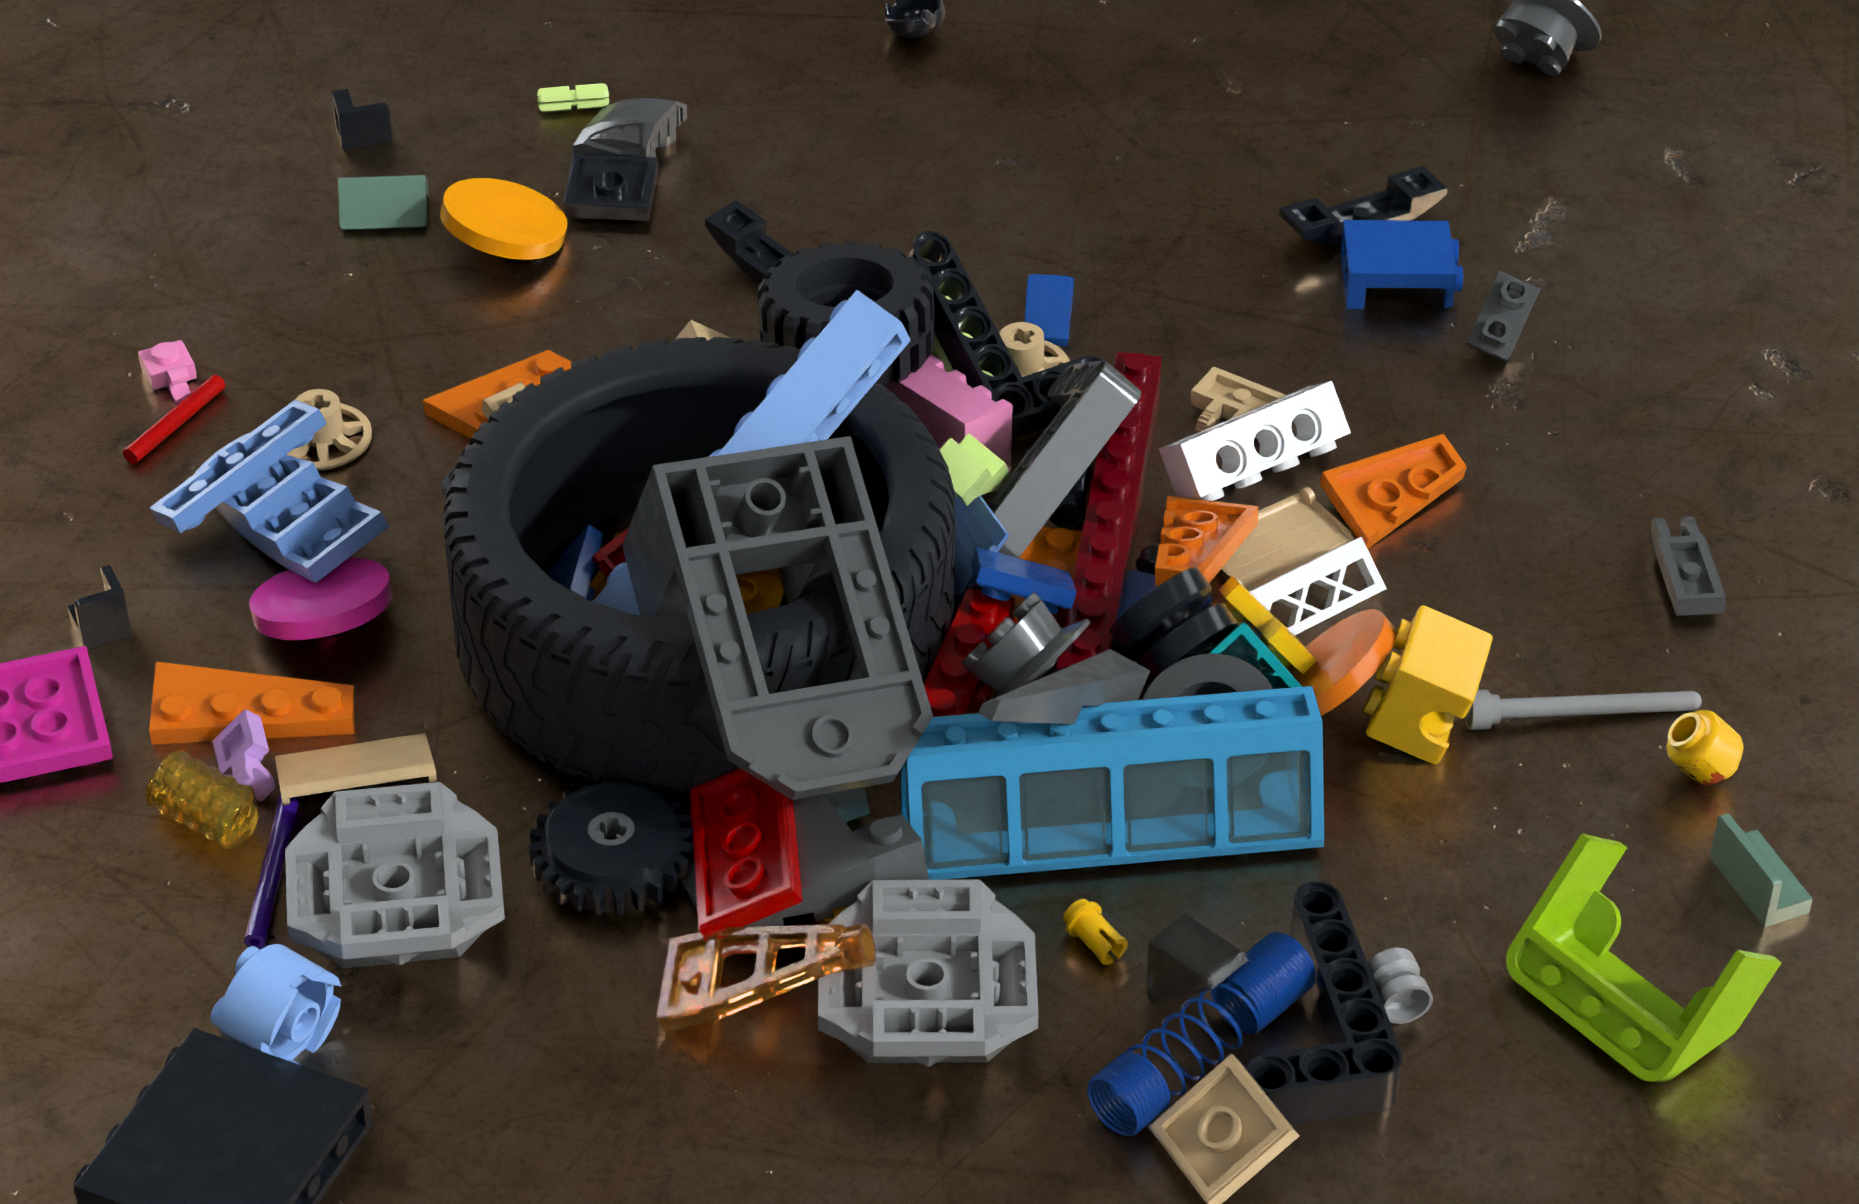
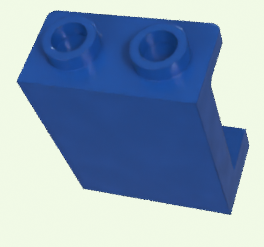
M1343 220L1340 259L1346 309H1364L1366 288H1441L1443 308H1453L1454 293L1462 292L1463 267L1462 265H1457L1459 260L1458 239H1451L1449 221Z

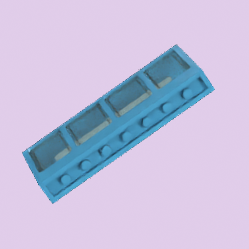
M1312 686L1103 703L1101 706L1083 705L1075 724L991 721L978 713L933 717L900 769V811L922 839L929 880L1324 847L1323 722Z

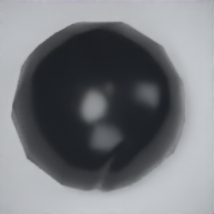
M896 0L892 7L889 3L885 4V22L888 30L892 34L904 39L916 40L930 36L941 26L945 19L943 0Z

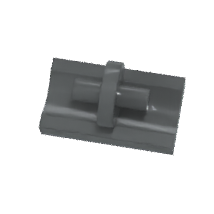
M1499 270L1465 345L1507 363L1540 292V288Z

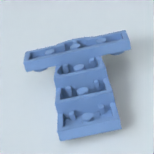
M298 400L292 401L251 433L239 437L218 450L199 467L193 476L149 508L157 523L179 533L197 527L203 522L205 515L215 508L231 526L255 547L284 567L314 583H317L389 527L382 512L356 502L348 486L321 478L313 462L286 455L291 450L309 443L313 439L314 433L327 424L318 408Z

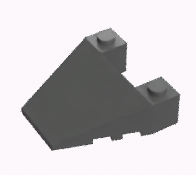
M865 787L794 799L803 902L720 937L783 927V918L814 912L815 921L834 918L833 909L847 907L855 903L857 895L872 880H929L922 839L901 813L892 817L878 819L871 825L852 832L845 822L870 813ZM692 863L689 865L688 878L685 880L679 879V883L697 909L695 865Z

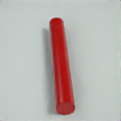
M216 374L209 377L123 450L124 458L130 464H137L223 391L226 387L224 380Z

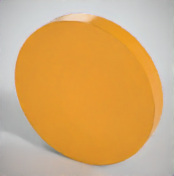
M472 178L458 181L449 186L445 191L440 209V218L443 225L457 239L482 252L509 259H540L556 253L562 247L568 225L564 212L551 199L526 186L500 179Z

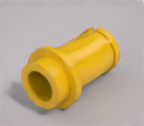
M1079 899L1071 904L1064 913L1065 930L1070 936L1079 937L1103 965L1114 963L1113 958L1108 952L1111 951L1119 959L1128 947L1127 939L1121 936L1101 915L1102 909L1097 902Z

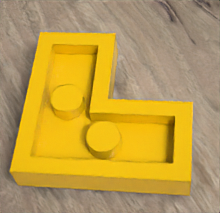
M1231 576L1219 589L1228 600L1225 606L1238 624H1241L1243 621L1247 624L1250 621L1263 634L1259 639L1286 669L1292 664L1304 674L1317 661L1305 645L1234 576Z

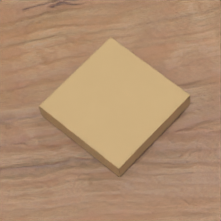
M1233 1054L1225 1058L1148 1126L1207 1204H1222L1299 1137L1298 1133Z

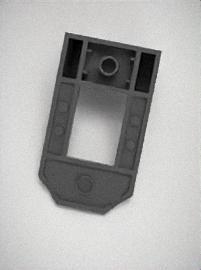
M851 436L653 465L623 542V552L640 615L689 620L727 760L791 800L893 782L933 718V714ZM778 568L788 604L835 581L862 678L769 694L736 575Z

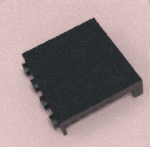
M193 1028L183 1043L171 1050L166 1059L165 1066L151 1085H146L142 1088L136 1099L135 1106L122 1123L116 1124L110 1130L105 1145L90 1164L84 1165L79 1171L74 1183V1194L77 1204H318L373 1126L368 1088Z

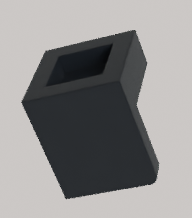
M348 89L331 91L335 126L342 149L392 142L390 112L387 103L354 107Z
M111 565L100 567L104 586L103 592L74 601V604L67 606L70 621L82 646H86L87 649L132 636L124 591Z

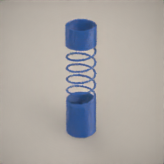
M1280 932L1268 933L1267 936L1247 950L1239 959L1219 973L1211 983L1206 984L1200 990L1199 998L1195 997L1186 1000L1181 1006L1180 1013L1168 1015L1163 1020L1161 1028L1152 1029L1147 1032L1143 1037L1142 1044L1130 1046L1088 1081L1087 1095L1090 1105L1098 1118L1115 1133L1127 1137L1135 1136L1144 1129L1145 1126L1169 1107L1170 1094L1173 1096H1183L1185 1094L1186 1080L1184 1076L1194 1081L1203 1079L1205 1077L1203 1061L1211 1065H1219L1224 1060L1222 1046L1231 1050L1239 1049L1242 1046L1241 1032L1258 1034L1264 1027L1294 1004L1295 1001L1311 990L1316 984L1317 974L1314 962L1307 950L1297 940L1287 934ZM1210 988L1213 1002L1203 999L1204 994ZM1198 1002L1202 1021L1191 1015L1184 1014L1185 1009L1190 1004ZM1202 1003H1207L1216 1008L1223 1019L1235 1028L1238 1035L1236 1045L1225 1043L1215 1034L1203 1013ZM1179 1017L1184 1037L1171 1030H1166V1025L1171 1019ZM1183 1018L1197 1023L1208 1032L1220 1052L1218 1060L1212 1061L1197 1050L1188 1036ZM1161 1033L1162 1045L1166 1054L1153 1046L1147 1045V1041L1152 1035ZM1165 1034L1179 1039L1191 1050L1201 1067L1199 1076H1193L1179 1066L1167 1046ZM1142 1048L1143 1056L1134 1053L1133 1050ZM1146 1049L1157 1053L1173 1067L1182 1083L1180 1092H1175L1168 1088L1161 1072L1148 1060Z

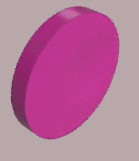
M349 557L317 583L289 569L279 573L254 591L250 598L249 606L254 626L263 635L282 640H308L339 634L372 620L389 606L393 598V589L389 572L382 564L369 559Z

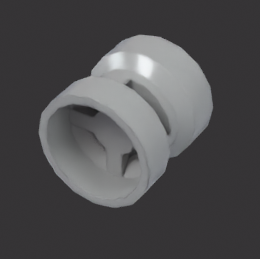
M1397 947L1386 949L1369 960L1370 972L1391 1023L1403 1024L1412 1022L1429 1010L1433 1003V995L1425 979L1419 976L1420 968L1411 951Z

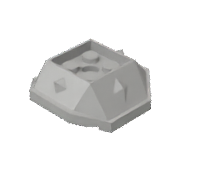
M441 782L334 792L321 807V814L308 823L285 848L289 940L315 949L342 969L394 963L402 965L405 962L461 957L485 930L505 919L497 828L478 812L459 802L457 795Z
M980 879L872 880L857 895V901L838 914L819 934L818 1030L844 1042L867 1063H922L929 1067L935 1063L989 1062L1011 1042L1038 1029L1035 933L1015 913L996 901V895Z

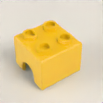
M1422 605L1418 608L1411 622L1405 619L1401 620L1396 630V640L1393 646L1396 648V651L1389 653L1386 660L1375 672L1373 679L1382 683L1381 686L1373 685L1363 707V712L1371 715L1366 728V735L1433 765H1437L1449 747L1447 740L1453 727L1454 717L1465 718L1475 700L1493 638L1488 632Z

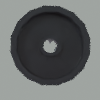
M1197 567L1189 568L1160 584L1126 610L1109 629L1111 636L1124 653H1134L1145 649L1139 656L1137 664L1150 670L1146 680L1148 686L1151 685L1161 672L1174 663L1191 656L1208 654L1238 626V622L1224 603L1209 604L1203 607L1211 595L1212 587Z

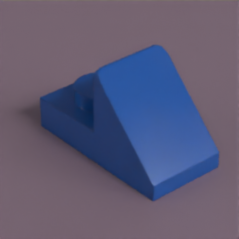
M1030 274L1027 279L1024 322L1040 327L1044 332V340L1056 346H1068L1074 278L1060 275Z

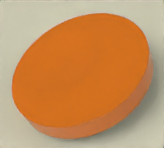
M1369 609L1355 613L1327 629L1306 646L1317 661L1304 674L1292 664L1287 670L1302 687H1313L1320 715L1322 716L1353 695L1379 669L1394 646L1397 634L1396 629L1380 610Z

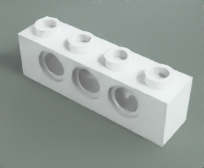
M1329 381L1293 392L1159 449L1176 497L1214 501L1225 496L1222 490L1223 487L1233 483L1236 489L1252 485L1262 480L1261 471L1272 467L1273 473H1277L1300 464L1297 456L1308 451L1311 457L1329 452L1337 448L1336 439L1351 432L1333 382ZM1292 421L1294 422L1297 428L1296 437L1292 433ZM1255 437L1257 438L1260 445L1259 454L1256 452L1254 448ZM1217 453L1220 455L1222 459L1221 470L1218 468L1216 464Z

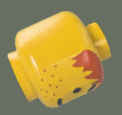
M1709 710L1689 712L1678 717L1669 729L1666 745L1668 758L1692 781L1705 786L1719 783L1732 776L1739 766L1744 748L1741 736L1720 716Z

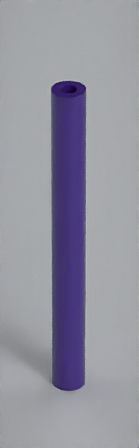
M281 793L279 795L244 938V943L247 947L255 946L261 949L265 946L285 863V848L290 842L300 796L289 798L290 805L282 806Z

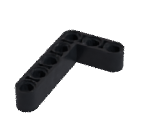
M926 231L917 235L907 257L911 256L917 260L932 280L935 336L953 370H958L966 375V382L970 387L974 388L982 385L990 390L991 400L997 402L1004 399L1013 405L1012 439L1047 428L1062 407L1054 401L1047 400L1042 395L1048 396L1053 383L1069 366L1101 361L1102 359L1095 356H1086L1022 377L951 242L939 232ZM942 295L948 296V297H950V298L953 299V300H949V299L943 297ZM963 333H967L973 338L967 337ZM982 370L988 371L993 376L985 374Z
M1311 881L1297 888L1294 895L1291 937L1307 950L1314 962L1317 974L1316 984L1310 991L1330 1044L1263 1054L1254 1057L1246 1067L1249 1074L1290 1125L1369 1114L1389 1109L1398 1098L1403 1061L1400 1047L1340 892L1337 888L1325 882Z

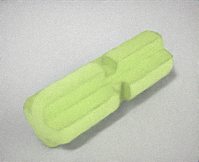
M604 83L575 85V90H569V86L540 88L537 92L538 108L543 113L571 111V106H577V110L604 108L609 105L608 87Z

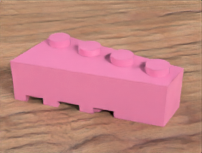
M930 354L922 367L915 373L911 372L907 379L899 383L892 381L887 384L886 388L893 392L901 402L910 407L912 412L926 426L939 450L950 437L959 444L970 433L1004 461L1011 473L1013 411L1011 403L1004 399L997 402L991 400V391L982 385L974 388L967 385L966 375L958 370L946 372L943 361Z

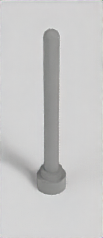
M1484 689L1477 690L1475 700L1464 721L1468 730L1490 729L1492 724H1499L1501 719L1694 711L1701 706L1702 699L1695 691L1500 699L1498 694H1490L1489 690Z

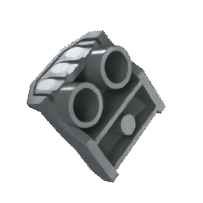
M635 98L613 102L604 107L582 130L573 145V154L656 157L657 147L669 146L676 140V126H679L681 122L687 119V104L658 98Z

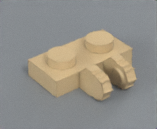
M1213 367L1191 390L1190 405L1205 410L1197 420L1196 433L1219 424L1221 418L1229 420L1286 395Z

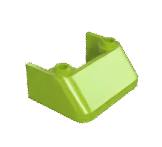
M1581 833L1509 946L1506 955L1507 970L1514 981L1636 1077L1651 1082L1669 1081L1736 1033L1782 962L1774 956L1736 950L1714 986H1708L1699 990L1684 1009L1608 951L1620 932L1621 915L1614 902L1599 891L1627 847L1619 841Z

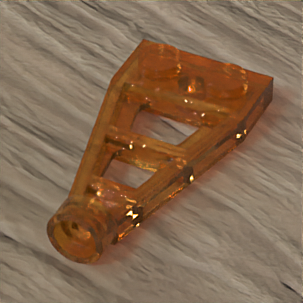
M865 923L844 927L843 924L724 927L702 935L701 932L670 938L656 1019L665 1032L714 1022L838 970H856L873 966L876 961V947L872 932ZM806 948L803 960L775 971L777 951L779 949ZM733 954L757 955L754 974L750 978L730 987L720 988L723 964L726 957Z

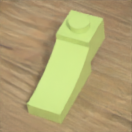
M970 433L959 444L950 437L940 449L949 468L955 491V499L958 498L967 507L975 498L983 494L998 492L1011 475L1006 463Z

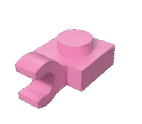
M182 340L163 342L152 348L138 351L140 366L153 390L167 387L175 404L180 403L191 393L187 381L197 378L195 363Z

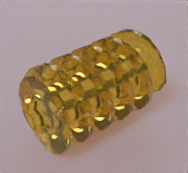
M184 750L170 753L150 778L146 788L145 798L148 806L155 807L162 814L170 815L175 821L186 824L189 829L200 832L205 838L216 841L223 848L233 849L240 846L251 836L257 827L259 809L256 804H253L254 793L251 787L247 784H238L234 777L223 775L216 767H207L201 759H192L190 754Z

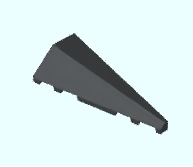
M1109 649L982 703L978 714L991 721L1075 724L1083 705L1101 706L1103 703L1138 700L1150 670Z

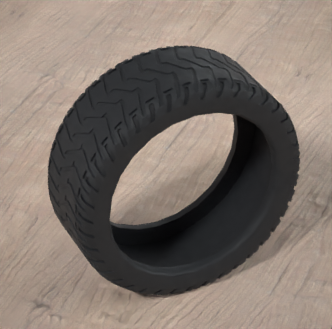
M705 337L677 338L672 343L665 339L640 343L636 349H633L631 345L604 351V355L601 358H597L596 354L582 360L572 362L571 369L564 371L563 367L558 368L554 372L540 378L541 383L537 386L533 382L525 386L522 391H518L513 395L511 403L505 401L497 411L494 410L489 416L488 423L483 422L479 426L478 432L473 434L469 445L467 444L450 479L446 490L444 514L442 516L456 655L459 659L465 681L470 686L481 707L506 735L511 736L512 741L518 745L522 744L529 754L537 756L544 763L547 760L552 762L553 768L561 772L564 771L572 777L577 778L579 774L587 777L586 782L594 785L602 784V781L608 780L609 783H622L624 780H627L630 784L637 786L648 784L649 790L656 793L665 791L667 799L676 798L680 800H690V790L740 768L727 760L689 620L634 615L591 602L552 580L545 572L588 525L600 532H604L622 523L632 521L653 465L709 457L714 451L722 449L733 437L736 425L740 419L748 412H754L766 398V392L773 380L781 374H786L798 360L800 349L791 346L780 347L779 344L772 342H762L759 340L744 342L740 338L714 337L708 341ZM875 383L828 439L851 436L924 684L954 619L955 491L949 468L926 426L912 412L910 407L901 402L893 392H890L883 385ZM835 581L787 605L747 614L769 694L862 678Z

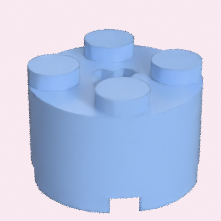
M282 944L268 945L261 950L255 946L247 948L236 962V975L231 981L225 996L220 998L212 1009L211 1023L219 1028L222 1037L227 1040L299 1064L293 1059L304 1049L314 1053L325 1041L336 1021L341 999L333 995L334 985L341 986L340 981L331 972Z

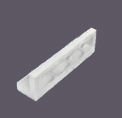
M1359 537L1249 592L1269 611L1273 602L1292 608L1287 628L1294 635H1297L1387 588L1362 537ZM1355 561L1368 586L1361 591L1342 584L1347 565ZM1334 572L1332 580L1325 577ZM1311 583L1329 590L1325 609L1323 610L1305 603ZM1297 591V592H1296L1295 599L1292 598V597H1290V596H1287V595H1289V594H1291V593ZM1339 594L1347 597L1338 602ZM1302 613L1309 616L1300 621ZM1250 621L1247 623V625L1254 627L1253 632L1258 638L1263 635Z

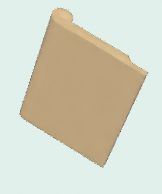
M1310 487L1300 489L1299 493L1259 510L1258 525L1218 574L1226 581L1231 576H1234L1250 591L1343 544L1355 540V538H1353L1351 531L1316 501L1314 491Z
M426 733L275 756L282 806L290 805L289 798L425 776H428L429 783L437 782L435 764Z

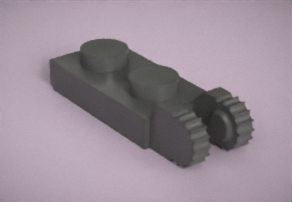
M1682 517L1679 525V536L1671 537L1665 518H1653L1650 527L1653 548L1676 616L1724 613L1726 595L1705 535L1700 534L1694 517Z

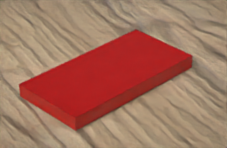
M741 768L690 790L692 828H694L693 849L698 928L706 941L713 940L803 902L793 800Z

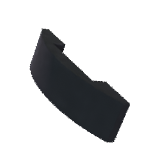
M1424 166L1388 176L1385 191L1331 207H1326L1315 197L1281 207L1279 209V216L1304 239L1318 243L1339 244L1342 239L1343 220L1412 221L1447 195L1448 188Z
M737 200L705 219V227L723 251L758 284H761L768 270L772 266L775 267L780 259L787 255L790 257L795 255L767 236V221Z

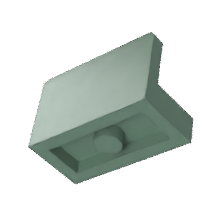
M425 175L338 178L339 222L342 230L425 228L427 226L429 187Z
M1729 813L1718 816L1709 858L1765 928L1810 913L1813 898L1757 829L1744 833Z

